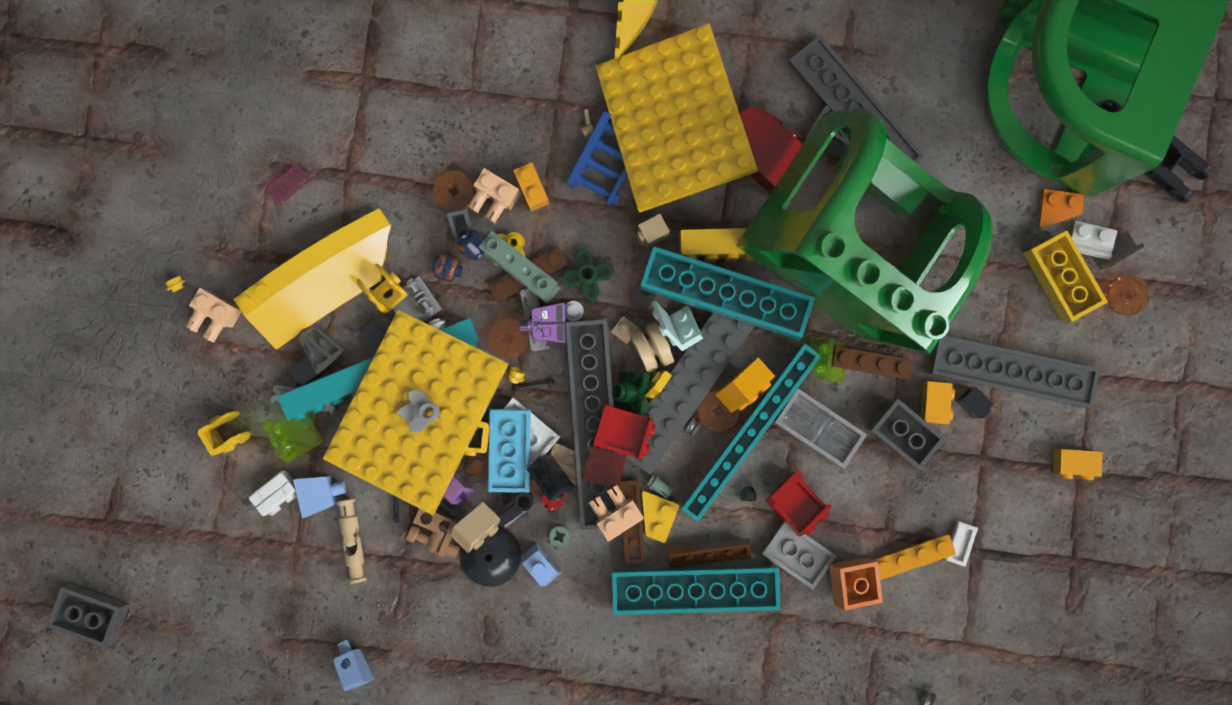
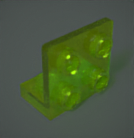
M834 338L825 339L819 344L818 353L821 355L820 364L817 363L816 375L819 376L818 380L844 383L845 369L831 367L833 347L848 348V343L834 341Z
M308 413L305 414L306 418L296 422L291 419L285 420L280 424H274L267 419L261 423L277 456L287 464L323 442Z

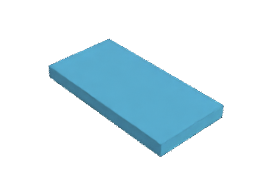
M489 409L488 492H530V474L526 469L530 466L531 410Z

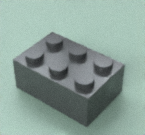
M892 399L867 429L870 434L914 470H921L946 439L899 399Z
M73 583L60 588L46 627L106 648L116 643L130 604Z

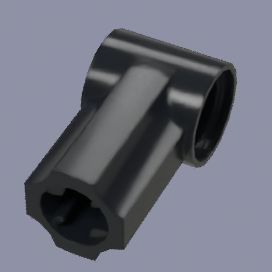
M519 493L495 513L500 518L499 522L505 528L508 527L534 505V496L532 493ZM521 496L529 498L530 503L528 506L520 504L519 499Z

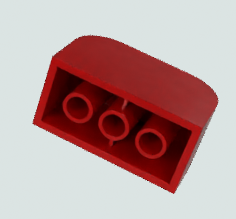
M749 108L741 112L740 117L758 172L752 173L750 176L770 194L802 144L797 140V135L790 129L786 130L782 126V122L778 117H772L767 111L760 108Z

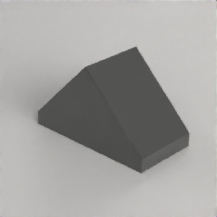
M467 207L446 212L455 243H457L458 235L463 230H474L470 211Z

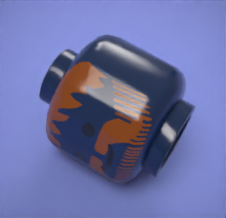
M463 230L458 235L456 246L466 259L477 260L484 255V251L479 248L484 238L477 230Z
M446 253L435 256L431 271L434 272L436 278L448 282L454 281L456 277L460 278L463 266L460 265V259Z

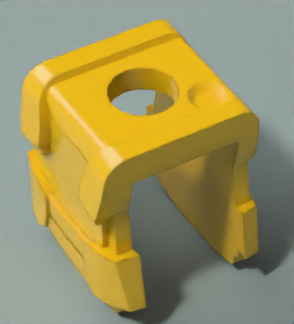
M376 263V268L386 280L373 291L360 278L357 279V285L366 294L368 299L376 305L378 310L388 313L407 296V293L399 285L401 280L395 273H388L382 266ZM393 290V295L386 299L384 297L386 291Z
M239 411L226 413L223 416H215L208 421L210 424L198 430V435L210 455L214 456L232 451L235 445L243 443L252 435L251 431L243 432L230 438L225 443L219 435L217 429L240 415Z
M480 421L478 428H482L481 447L468 446L464 455L476 456V452L485 453L487 451L489 425L486 422Z

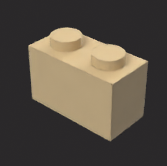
M658 214L638 225L636 237L640 245H645L646 249L667 239L670 231L661 214Z
M482 502L453 527L451 537L469 553L473 548L475 550L483 544V539L488 535L491 537L498 531L500 518Z

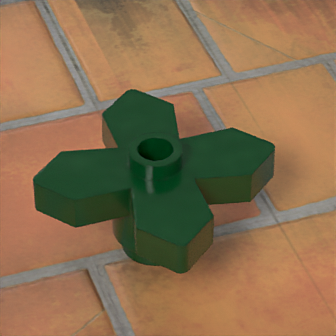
M581 248L575 257L579 269L566 271L560 282L568 288L582 285L583 297L591 303H595L600 295L597 282L610 280L615 269L607 263L593 266L592 254ZM590 273L592 277L585 279L584 274Z
M620 372L619 383H616L612 389L613 398L617 399V409L627 412L633 411L634 414L647 415L649 402L645 398L644 392L650 386V373L637 372L634 375L632 372Z

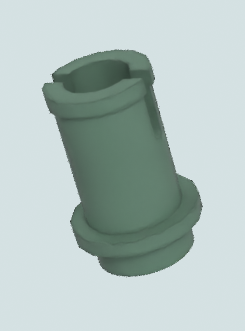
M652 475L646 483L649 486L648 489L655 490L666 499L673 491V487L660 480L658 475Z

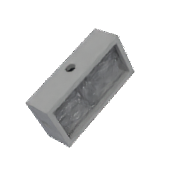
M798 388L772 422L842 469H845L867 436L866 433Z

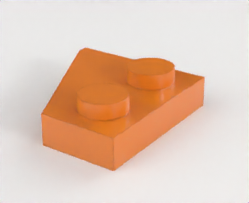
M1048 189L1042 190L1037 229L1082 215L1084 194Z

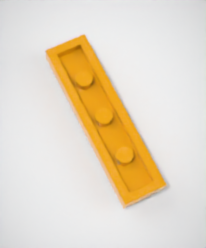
M949 534L873 560L878 561L880 580L956 555Z

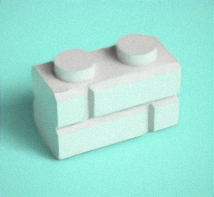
M286 470L280 471L249 496V500L256 506V509L262 516L269 514L273 516L281 510V504L285 501L290 503L297 497L293 478Z

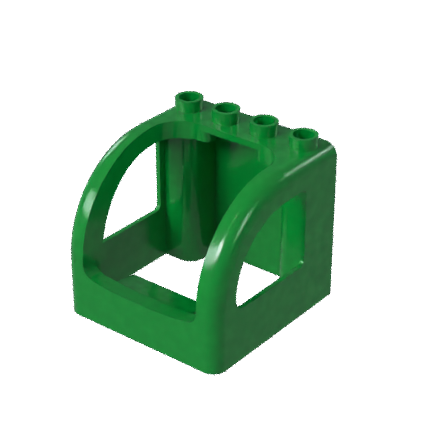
M1005 0L998 16L1008 21L993 53L985 86L987 112L998 139L1010 155L1030 171L1088 197H1093L1156 168L1166 155L1230 0ZM1022 47L1032 50V64L1039 90L1052 113L1065 126L1054 151L1040 144L1023 128L1013 113L1008 100L1007 85L1009 75ZM1070 66L1085 74V80L1081 89L1072 75ZM1110 99L1123 106V108L1119 112L1113 113L1100 108L1096 104Z
M857 108L829 112L821 116L736 246L797 292L815 297L814 305L857 337L930 354L939 339L947 334L950 322L969 295L984 268L992 244L993 225L989 211L980 200L972 194L957 192L942 184L887 139L886 126L881 118L869 110ZM847 128L843 135L851 137V143L835 167L839 169V172L818 205L813 210H785L834 135L839 130ZM865 191L894 214H911L926 194L937 203V211L898 270L865 245L857 234L854 221L855 210ZM964 226L966 235L965 246L961 259L951 278L942 287L933 291H926L920 288V283L952 234Z

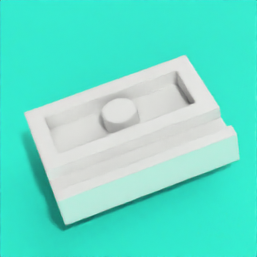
M1075 221L1071 238L1081 254L1109 260L1112 256L1117 230Z

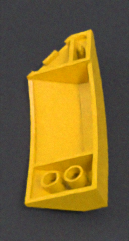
M623 0V2H618L615 59L623 56L646 26L658 0Z
M378 208L297 254L245 290L234 301L249 322L275 349H279L318 320L362 293L363 291L357 285L358 278L369 288L382 281L383 275L376 268L375 264L378 263L383 267L391 224L382 210Z

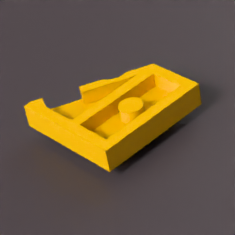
M661 369L651 374L650 386L644 392L647 401L652 400L662 391L672 376L671 374Z
M643 490L645 534L647 537L665 543L680 505Z

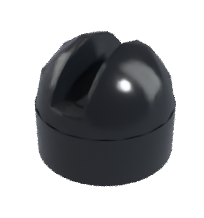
M748 486L744 487L740 493V501H757L755 489Z

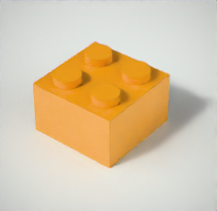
M758 357L741 370L715 395L731 413L737 409L742 411L746 406L752 404L761 392L763 393L772 385L770 381L775 375Z

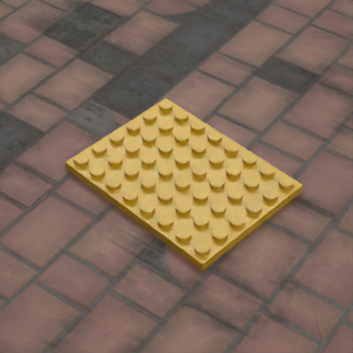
M710 23L620 56L619 59H612L596 65L639 212L758 172Z
M397 310L323 459L434 515L509 364ZM412 390L425 393L429 401L435 403L440 410L436 421L428 423L423 431L416 433L409 432L410 421L403 419L398 414L399 409L411 403L409 391ZM431 408L426 412L427 416H431L433 413Z

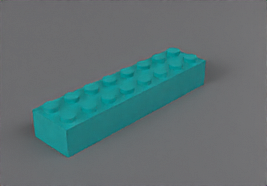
M654 246L641 282V290L797 340L803 337L815 297Z
M776 565L612 569L613 615L781 610L779 568Z

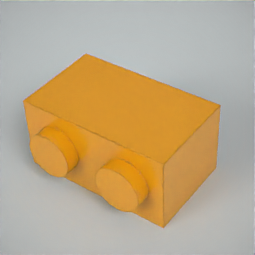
M533 163L513 170L531 212L549 204Z
M922 382L920 417L927 423L950 425V421L953 419L951 400L955 396L952 383Z
M1054 449L1053 473L1060 474V478L1073 479V475H1081L1080 479L1094 480V476L1102 477L1103 452Z

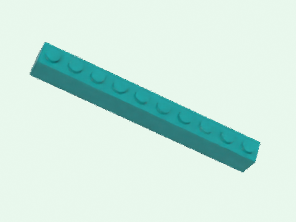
M470 318L441 329V331L477 348V343H480ZM373 358L277 396L286 419H293L296 422L306 418L305 414L313 411V414L325 410L324 406L332 403L335 406L343 403V398L348 396L354 398Z
M802 344L681 505L680 509L697 522L701 519L820 359L821 355L806 344Z

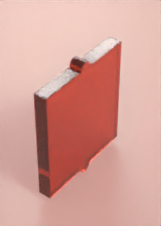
M591 446L588 461H585L586 468L583 480L612 488L618 484L619 487L621 476L624 474L623 468L627 455Z

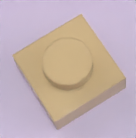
M623 316L611 333L627 345L631 340L629 333L639 328Z

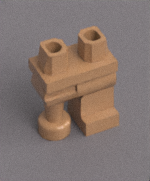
M419 508L413 523L432 532L430 535L420 533V528L412 525L406 540L412 543L417 540L425 544L431 553H435L440 557L446 555L456 558L460 546L451 543V533L453 527L460 521L438 511L431 515Z

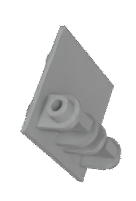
M420 276L406 282L407 285L402 288L407 293V296L393 308L395 313L397 310H400L422 322L442 310Z

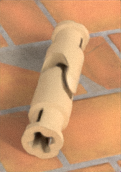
M355 499L336 502L340 509L341 518L339 519V524L343 535L345 565L349 570L350 579L348 584L367 581L363 571L364 556L361 539L358 535V516L355 515L354 510ZM357 545L356 553H351L348 547Z

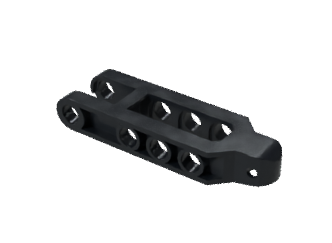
M1110 99L1096 104L1100 108L1113 113L1119 112L1123 108V106ZM1173 136L1164 160L1156 168L1143 174L1178 202L1188 203L1194 193L1183 184L1184 181L1176 176L1172 170L1178 164L1194 178L1205 180L1212 172V167L1177 137Z

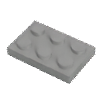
M784 521L762 552L765 557L812 590H814L829 568V564L836 558V555L806 534L798 537Z

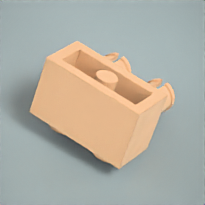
M484 168L473 185L477 192L467 207L479 213L487 198L492 199L494 203L484 217L496 224L504 209L511 210L521 193L518 188Z
M199 288L189 305L193 308L194 312L185 327L198 332L205 317H210L212 322L203 334V337L215 343L223 327L233 328L241 314V310L214 293Z
M618 484L613 486L616 495L611 488L606 491L616 506L613 511L607 509L600 496L595 498L599 505L598 507L594 500L588 502L597 515L596 523L608 542L644 519L633 500L625 498Z

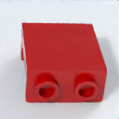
M605 405L593 446L642 460L643 456L647 457L650 444H647L649 436H653L656 424H653L654 419Z
M799 470L793 472L765 500L798 537L805 534L807 536L816 529L815 524L819 520L821 522L830 515L828 511L832 508L830 503L824 504L801 479L804 475Z

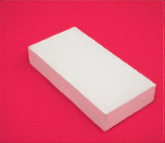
M956 521L951 536L956 555L944 558V560L965 567L978 528Z

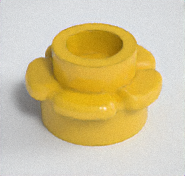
M181 276L167 281L165 283L167 286L166 290L171 289L174 293L184 288L182 283L185 280L183 281Z
M511 366L509 371L505 372L508 375L507 379L512 383L518 384L524 381L525 372L517 367Z

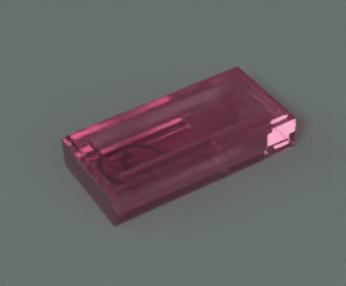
M296 163L267 187L266 190L279 205H282L311 179L299 164Z

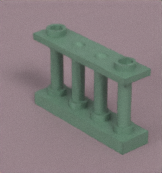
M493 231L489 233L479 246L488 258L545 303L549 304L561 289L557 286L558 282Z

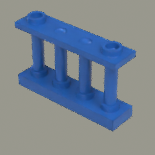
M604 111L567 181V186L575 190L577 185H582L608 198L606 205L611 208L612 204H617L621 196L618 192L628 174L626 168H624L621 174L595 161L594 157H592L595 150H602L623 161L621 151L604 143L602 139L605 132H611L616 135L611 122V114ZM586 167H591L617 180L618 182L613 191L586 179L585 175H583Z

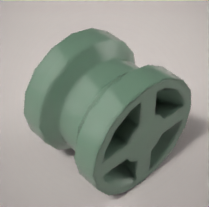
M564 525L555 526L549 535L550 542L556 547L565 546L570 539L569 529Z

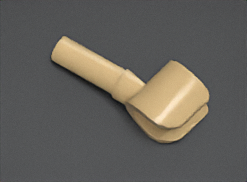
M585 109L583 112L586 126L581 128L585 139L591 137L594 129L590 122L589 111Z

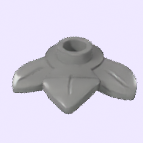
M417 390L409 391L411 403L398 410V414L403 419L410 421L409 432L415 433L423 431L428 423L436 421L440 414L439 407L435 403L430 402L425 393ZM431 408L433 413L431 416H427L426 412Z

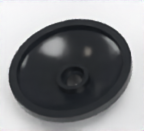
M498 526V531L490 537L488 535L483 539L484 542L478 549L475 550L473 548L469 553L462 547L460 549L461 567L466 576L478 585L486 587L502 585L509 581L519 568L521 562L520 545L516 537L504 527ZM486 554H491L493 559L487 561L485 558Z

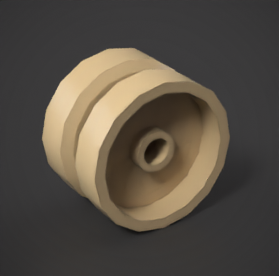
M656 322L646 326L645 330L649 338L647 340L639 329L629 333L647 373L658 370L656 356L663 366L674 362L668 341L660 332Z

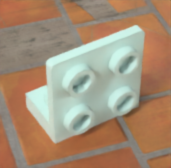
M656 301L652 302L654 308L652 313L655 319L660 322L658 328L664 337L668 336L673 346L677 345L683 351L703 339L688 306L669 316Z

